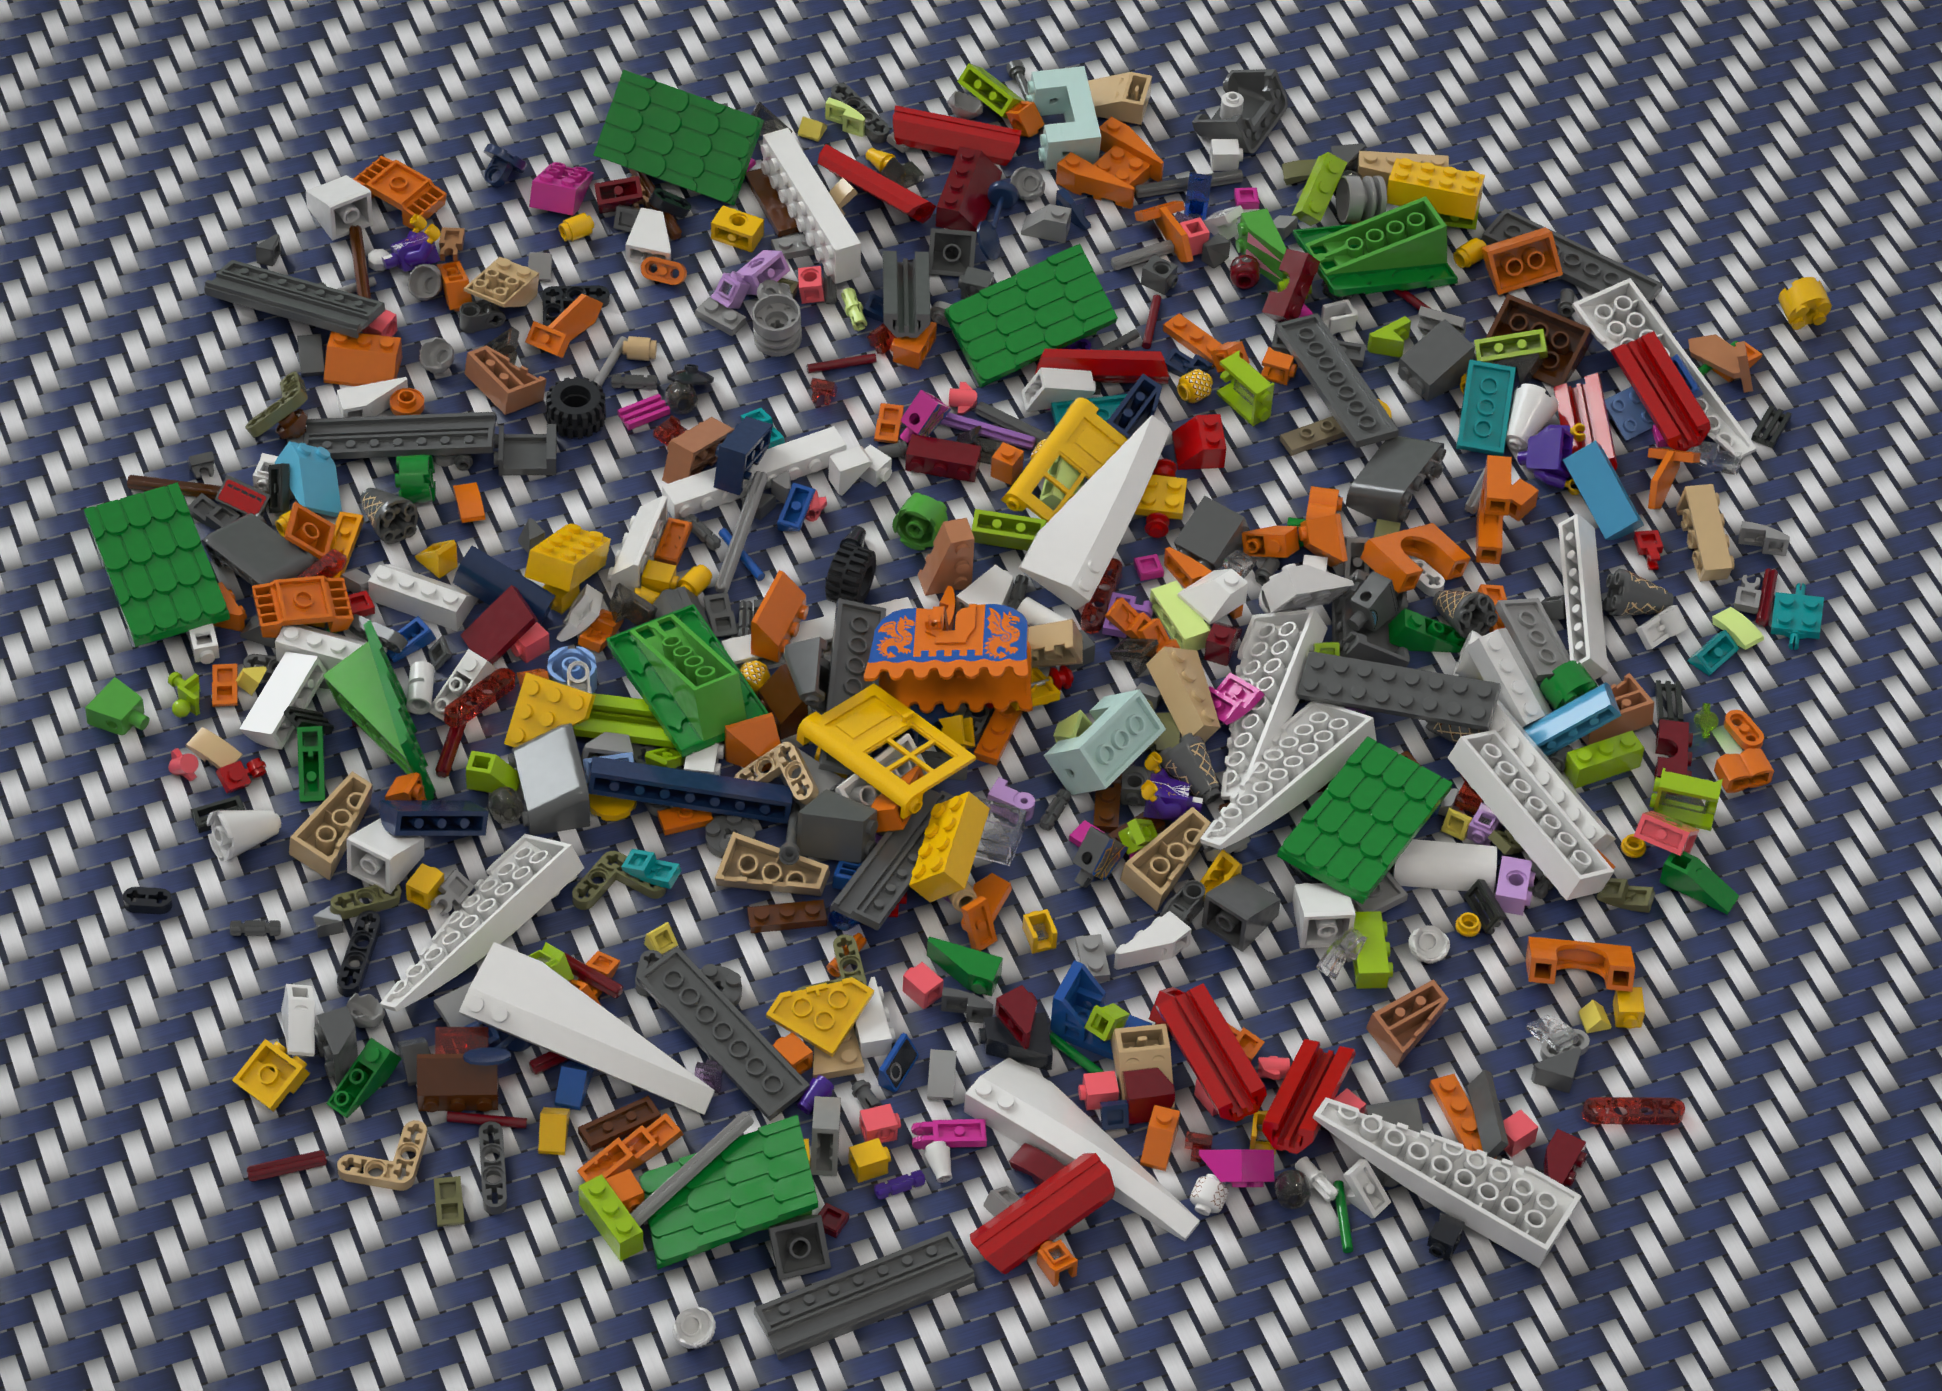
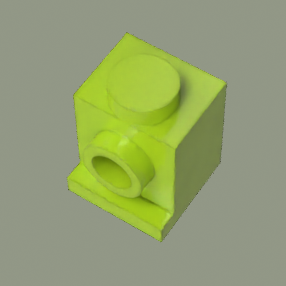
M1114 1003L1104 1007L1095 1005L1084 1028L1103 1041H1108L1111 1039L1114 1029L1124 1028L1130 1014Z

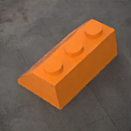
M1546 227L1481 247L1486 269L1498 295L1563 275L1553 233Z
M331 331L326 350L324 383L360 386L397 379L402 361L401 338L359 333V337L354 338Z
M778 571L751 621V654L774 662L780 661L784 654V647L790 644L792 637L797 636L800 627L799 623L801 620L806 619L809 611V606H806V594L783 571Z

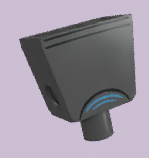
M1373 571L1351 598L1350 603L1353 615L1348 619L1347 623L1354 631H1358L1362 626L1371 631H1376L1396 615L1399 609L1392 580Z

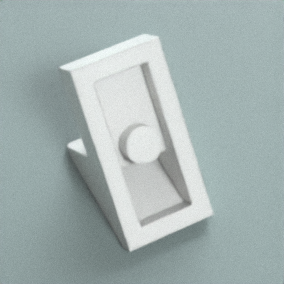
M1240 205L1217 211L1202 221L1213 235L1219 233L1229 240L1238 234L1237 218L1244 211Z
M1359 1159L1343 1174L1350 1186V1189L1345 1193L1346 1200L1370 1218L1378 1216L1391 1203L1367 1159Z

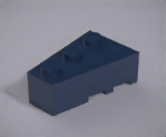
M1142 374L1107 423L1129 439L1151 415L1154 416L1162 386L1145 374Z
M747 416L740 424H736L733 432L728 433L724 442L719 443L716 448L715 457H718L714 488L741 495L744 479L749 480L752 476L749 470L753 464H759L770 445L773 424Z

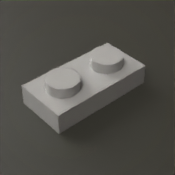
M805 234L771 239L773 251H782L785 259L815 255L813 248L809 247L806 242Z
M710 297L695 310V317L730 336H733L746 324V316L725 307Z
M1101 934L1076 937L1075 945L1079 962L1087 967L1097 982L1110 981V971Z

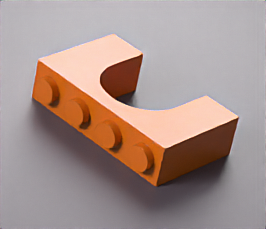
M1487 455L1476 518L1475 562L1500 564L1503 516H1508L1511 503L1512 457Z
M1434 523L1371 538L1365 543L1364 551L1360 557L1376 573L1391 579L1394 590L1397 593L1415 589L1423 572V569L1407 555L1425 561L1441 574L1445 580L1461 577L1471 559L1465 551Z
M1528 936L1526 967L1529 982L1555 984L1557 970L1582 969L1602 976L1608 990L1632 992L1635 964L1631 946Z

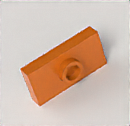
M669 517L654 554V561L678 566L693 527L692 522Z
M679 807L658 811V819L665 836L704 827L713 820L711 812Z

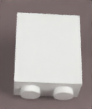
M343 176L306 191L307 208L332 241L349 235V228L352 225H359L362 229L373 225L371 191L349 176Z
M381 819L374 821L347 838V873L371 885L376 884L385 889V892L389 894L392 893L395 887L424 856L423 837L394 836L385 830Z
M1325 883L1294 884L1292 901L1300 948L1351 946L1356 916L1351 898Z

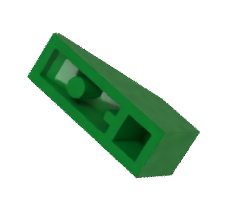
M297 727L300 802L325 801L323 727Z
M929 936L927 957L966 989L977 994L993 995L1002 974V957Z

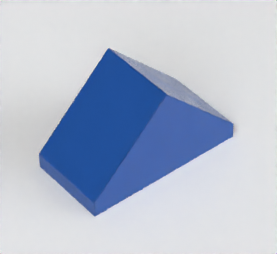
M573 1061L563 1064L560 1070L555 1106L580 1111L594 1069Z

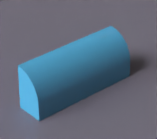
M1596 440L1563 459L1606 540L1624 537L1644 526L1605 451Z
M1605 682L1523 729L1542 752L1549 756L1622 715L1611 686Z

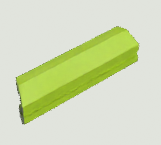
M592 693L596 697L589 719L573 726L575 736L596 738L604 732L629 735L631 743L675 748L664 733L662 726L649 710L644 699Z

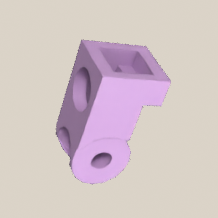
M998 777L988 793L987 806L990 810L1020 822L1029 821L1034 814L1035 798L1033 795L1026 792H1018L1007 787L1008 781Z

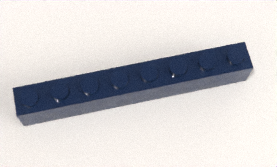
M596 756L592 758L588 783L589 794L788 824L792 806V791L789 786Z

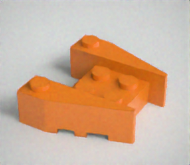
M1111 116L1099 127L1101 133L1100 150L1105 152V154L1092 164L1070 152L1057 163L1056 184L1074 194L1093 195V199L1100 201L1102 198L1115 201V205L1132 209L1135 186L1144 184L1149 178L1157 182L1162 181L1164 162L1128 125Z

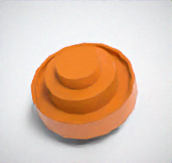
M402 388L395 391L390 397V410L396 416L420 415L425 408L424 396L416 389Z

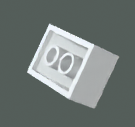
M1295 563L1282 567V572L1270 576V581L1264 584L1262 589L1271 613L1329 604L1353 587L1354 583L1352 580L1309 565L1296 566Z

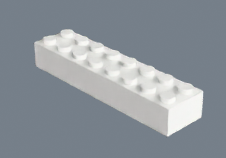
M789 128L764 134L763 145H761L763 161L761 162L762 172L764 175L767 174L772 188L777 190L781 203H785L789 216L791 218L794 217L799 232L805 234L808 246L813 248L817 261L822 262L826 275L830 276L835 284L860 277L861 242Z
M1490 730L1461 736L1449 754L1448 759L1469 783L1470 787L1481 797L1485 805L1496 815L1500 823L1511 833L1515 841L1526 851L1530 859L1541 869L1545 877L1556 887L1560 895L1566 900H1571L1601 892L1615 871L1497 731Z

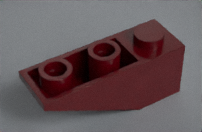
M1557 1129L1546 1148L1543 1162L1544 1174L1565 1187H1571L1577 1175L1575 1172L1576 1168L1583 1167L1588 1155L1584 1152L1586 1141Z

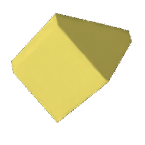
M802 117L798 136L819 142L827 129V125L807 117Z
M266 667L243 668L236 679L238 686L252 696L267 671Z
M1449 808L1441 831L1464 841L1472 817Z
M669 922L647 933L644 945L649 950H656L661 954L678 946Z
M1591 1000L1578 1012L1586 1033L1608 1030L1612 1027L1603 1006L1595 1000Z

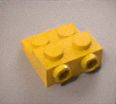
M265 1039L232 1081L274 1112L289 1092L294 1094L310 1073L305 1069L308 1064L296 1055L293 1058L289 1057L286 1054L287 1049L277 1041L272 1044Z

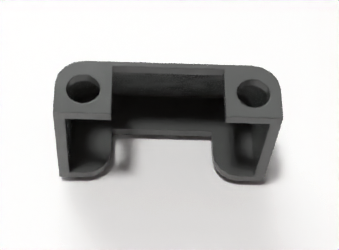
M1402 436L1385 440L1351 484L1345 506L1375 520L1405 522L1410 513L1408 504L1412 499L1413 493L1421 489L1425 478L1432 481L1435 478L1438 479L1442 474L1444 466L1441 464L1446 454L1444 443Z

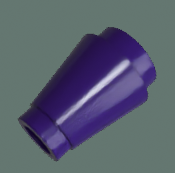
M818 1075L817 1078H812L809 1083L810 1087L804 1092L800 1102L797 1104L798 1108L807 1115L814 1110L815 1096L831 1097L833 1095L834 1086L824 1076Z

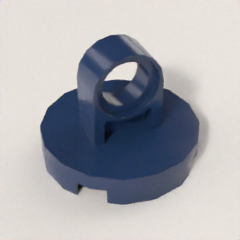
M489 143L485 147L484 153L492 158L485 171L484 178L493 187H501L507 181L512 170L523 173L527 163L516 155H510L507 153V150ZM496 171H500L499 178L492 181V175Z

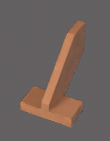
M1716 334L1688 339L1692 358L1734 379L1741 378L1744 393L1753 391L1745 341L1735 343V348Z

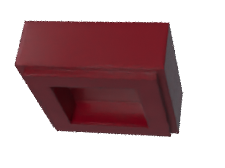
M825 1203L818 1213L822 1217L824 1233L834 1238H837L849 1220V1213L828 1203Z

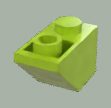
M471 751L466 766L467 789L516 797L520 785L518 771L496 754Z

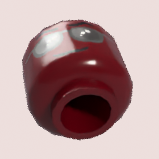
M1250 255L1236 257L1230 266V279L1232 283L1242 289L1254 287L1260 278V264L1258 260Z

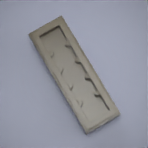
M1334 416L1281 434L1280 441L1292 456L1346 437L1347 435Z

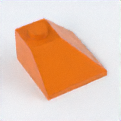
M294 502L284 539L325 562L328 559L336 525L299 503Z
M1340 513L1313 518L1300 523L1301 527L1298 528L1300 541H1303L1304 547L1316 556L1328 557L1327 564L1330 567L1348 561Z
M772 712L725 726V760L743 768L781 744ZM765 764L762 768V772L770 770L772 764Z

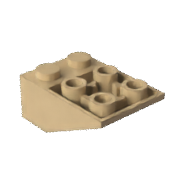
M1127 72L1088 80L1097 117L1109 119L1112 116L1119 121L1142 125L1151 94L1152 76Z
M499 257L464 287V291L501 307L526 306L537 296L539 273L528 267L511 262L509 259Z
M1166 1024L1114 1029L1110 1041L1120 1100H1125L1122 1071L1158 1067L1173 1084L1171 1049Z

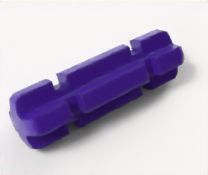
M921 1170L911 1172L910 1176L905 1174L887 1180V1184L885 1182L876 1184L874 1186V1193L877 1199L881 1200L889 1197L888 1194L890 1193L893 1196L912 1189V1186L916 1188L924 1185L925 1176Z

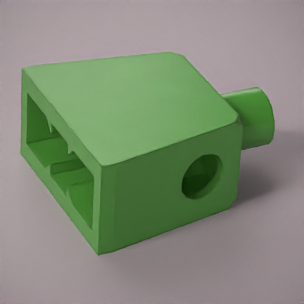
M115 677L85 707L87 724L118 735H125L133 726L144 730L150 721V718L144 715L142 697Z

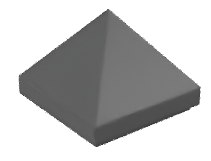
M441 636L428 651L435 670H438L452 658L444 636Z

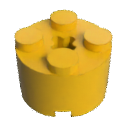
M1814 277L1801 278L1791 283L1793 287L1788 290L1784 288L1780 292L1778 297L1779 303L1794 330H1799L1805 325L1812 323L1814 325H1821L1827 320L1826 316L1830 312L1832 304L1820 280L1818 282Z

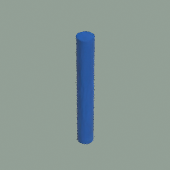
M722 528L718 534L729 546L732 535L726 528ZM743 549L740 556L741 562L757 581L763 580L765 574Z

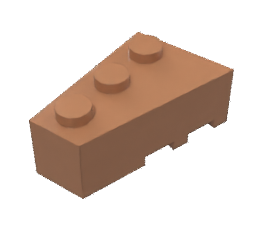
M487 345L467 352L465 375L505 415L544 400L546 378L542 376L537 378L528 373V368L515 366L510 363V358Z
M710 417L690 430H686L678 437L671 439L667 447L668 455L662 481L669 484L698 474L707 465L713 466L718 457H715L718 444L723 443L727 434L732 433L734 429Z
M967 518L942 523L933 542L934 548L931 554H927L925 558L926 564L923 570H919L918 573L925 596L944 593L947 586H952L953 590H963L972 584L975 538Z
M1630 673L1624 676V680L1618 685H1611L1622 716L1583 736L1582 740L1586 745L1653 724L1654 701Z
M1433 979L1372 1013L1366 1029L1397 1068L1442 1015L1449 998Z

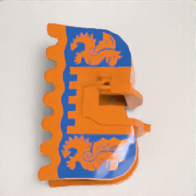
M969 604V607L960 609L956 614L955 630H949L947 612L944 606H934L933 609L907 608L894 611L883 618L875 629L864 680L874 681L879 677L880 688L909 709L912 704L919 705L920 711L923 713H931L935 705L939 703L943 704L945 711L949 713L956 712L962 703H967L972 712L982 711L986 703H992L996 711L1004 712L1012 702H1016L1021 711L1030 712L1033 710L1031 694L1032 654L1031 646L1028 642V622L1019 611L999 604Z

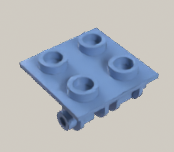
M1632 386L1605 399L1608 419L1614 421L1625 441L1652 429L1653 425H1655Z

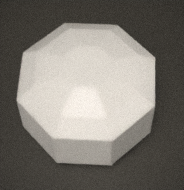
M384 249L372 250L368 253V266L374 271L385 270L382 257L389 255V253Z

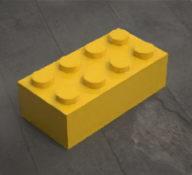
M1396 158L1388 179L1387 204L1402 206L1426 196L1437 213L1474 220L1482 198L1485 175L1479 174L1476 171H1462L1454 167L1436 166L1429 162L1420 163L1408 158Z
M566 524L530 549L524 577L569 592L606 565L611 539L604 537L600 532H589L581 529L579 525Z
M968 791L942 803H937L931 810V818L925 829L923 843L918 851V858L912 870V877L909 883L912 889L929 902L963 890L966 887L990 810L987 805Z

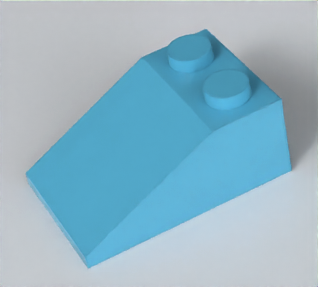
M289 441L274 463L289 464V488L298 503L314 513L338 517L339 512H342L336 465L330 456V452L323 447H314L305 443Z

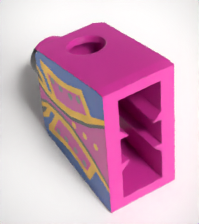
M920 390L901 418V422L907 427L899 437L908 444L912 434L929 437L951 409L934 395Z

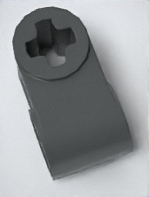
M487 300L467 302L460 306L459 326L465 333H475L481 330L500 327L506 319L504 313L499 310V305Z
M1196 880L1185 883L1174 897L1167 901L1161 916L1171 911L1189 926L1192 920L1204 908L1205 886Z

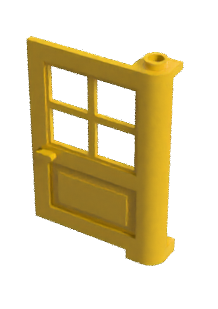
M1082 397L1075 399L1069 406L1068 411L1009 491L1002 497L1001 500L1009 509L1023 511L1027 507L1048 523L1065 505L1068 499L1075 495L1073 492L1084 477L1089 480L1128 440L1096 414L1099 410L1097 406ZM1058 456L1081 473L1070 489L1066 488L1047 472ZM1043 477L1066 494L1054 511L1032 494Z
M875 683L822 715L817 711L802 720L797 730L796 741L803 746L810 741L899 805L901 807L900 817L902 819L917 813L921 809L923 793L976 761L975 755ZM910 728L929 740L912 752H909L893 740ZM888 743L903 754L904 757L884 767L868 754ZM933 745H936L952 757L935 769L916 757ZM909 760L927 772L926 775L910 785L891 772Z

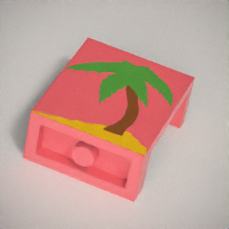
M1649 811L1642 814L1634 837L1681 856L1683 851L1691 852L1699 829L1658 812Z

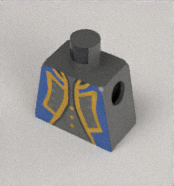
M1091 826L1073 859V863L1081 867L1074 881L1088 888L1094 876L1106 880L1126 853L1128 847Z

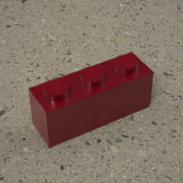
M912 434L906 452L905 470L975 483L981 462V446Z

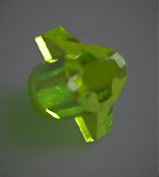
M1703 703L1701 711L1697 712L1693 719L1694 724L1701 729L1703 738H1710V731L1714 730L1719 722L1717 715L1710 711V703Z

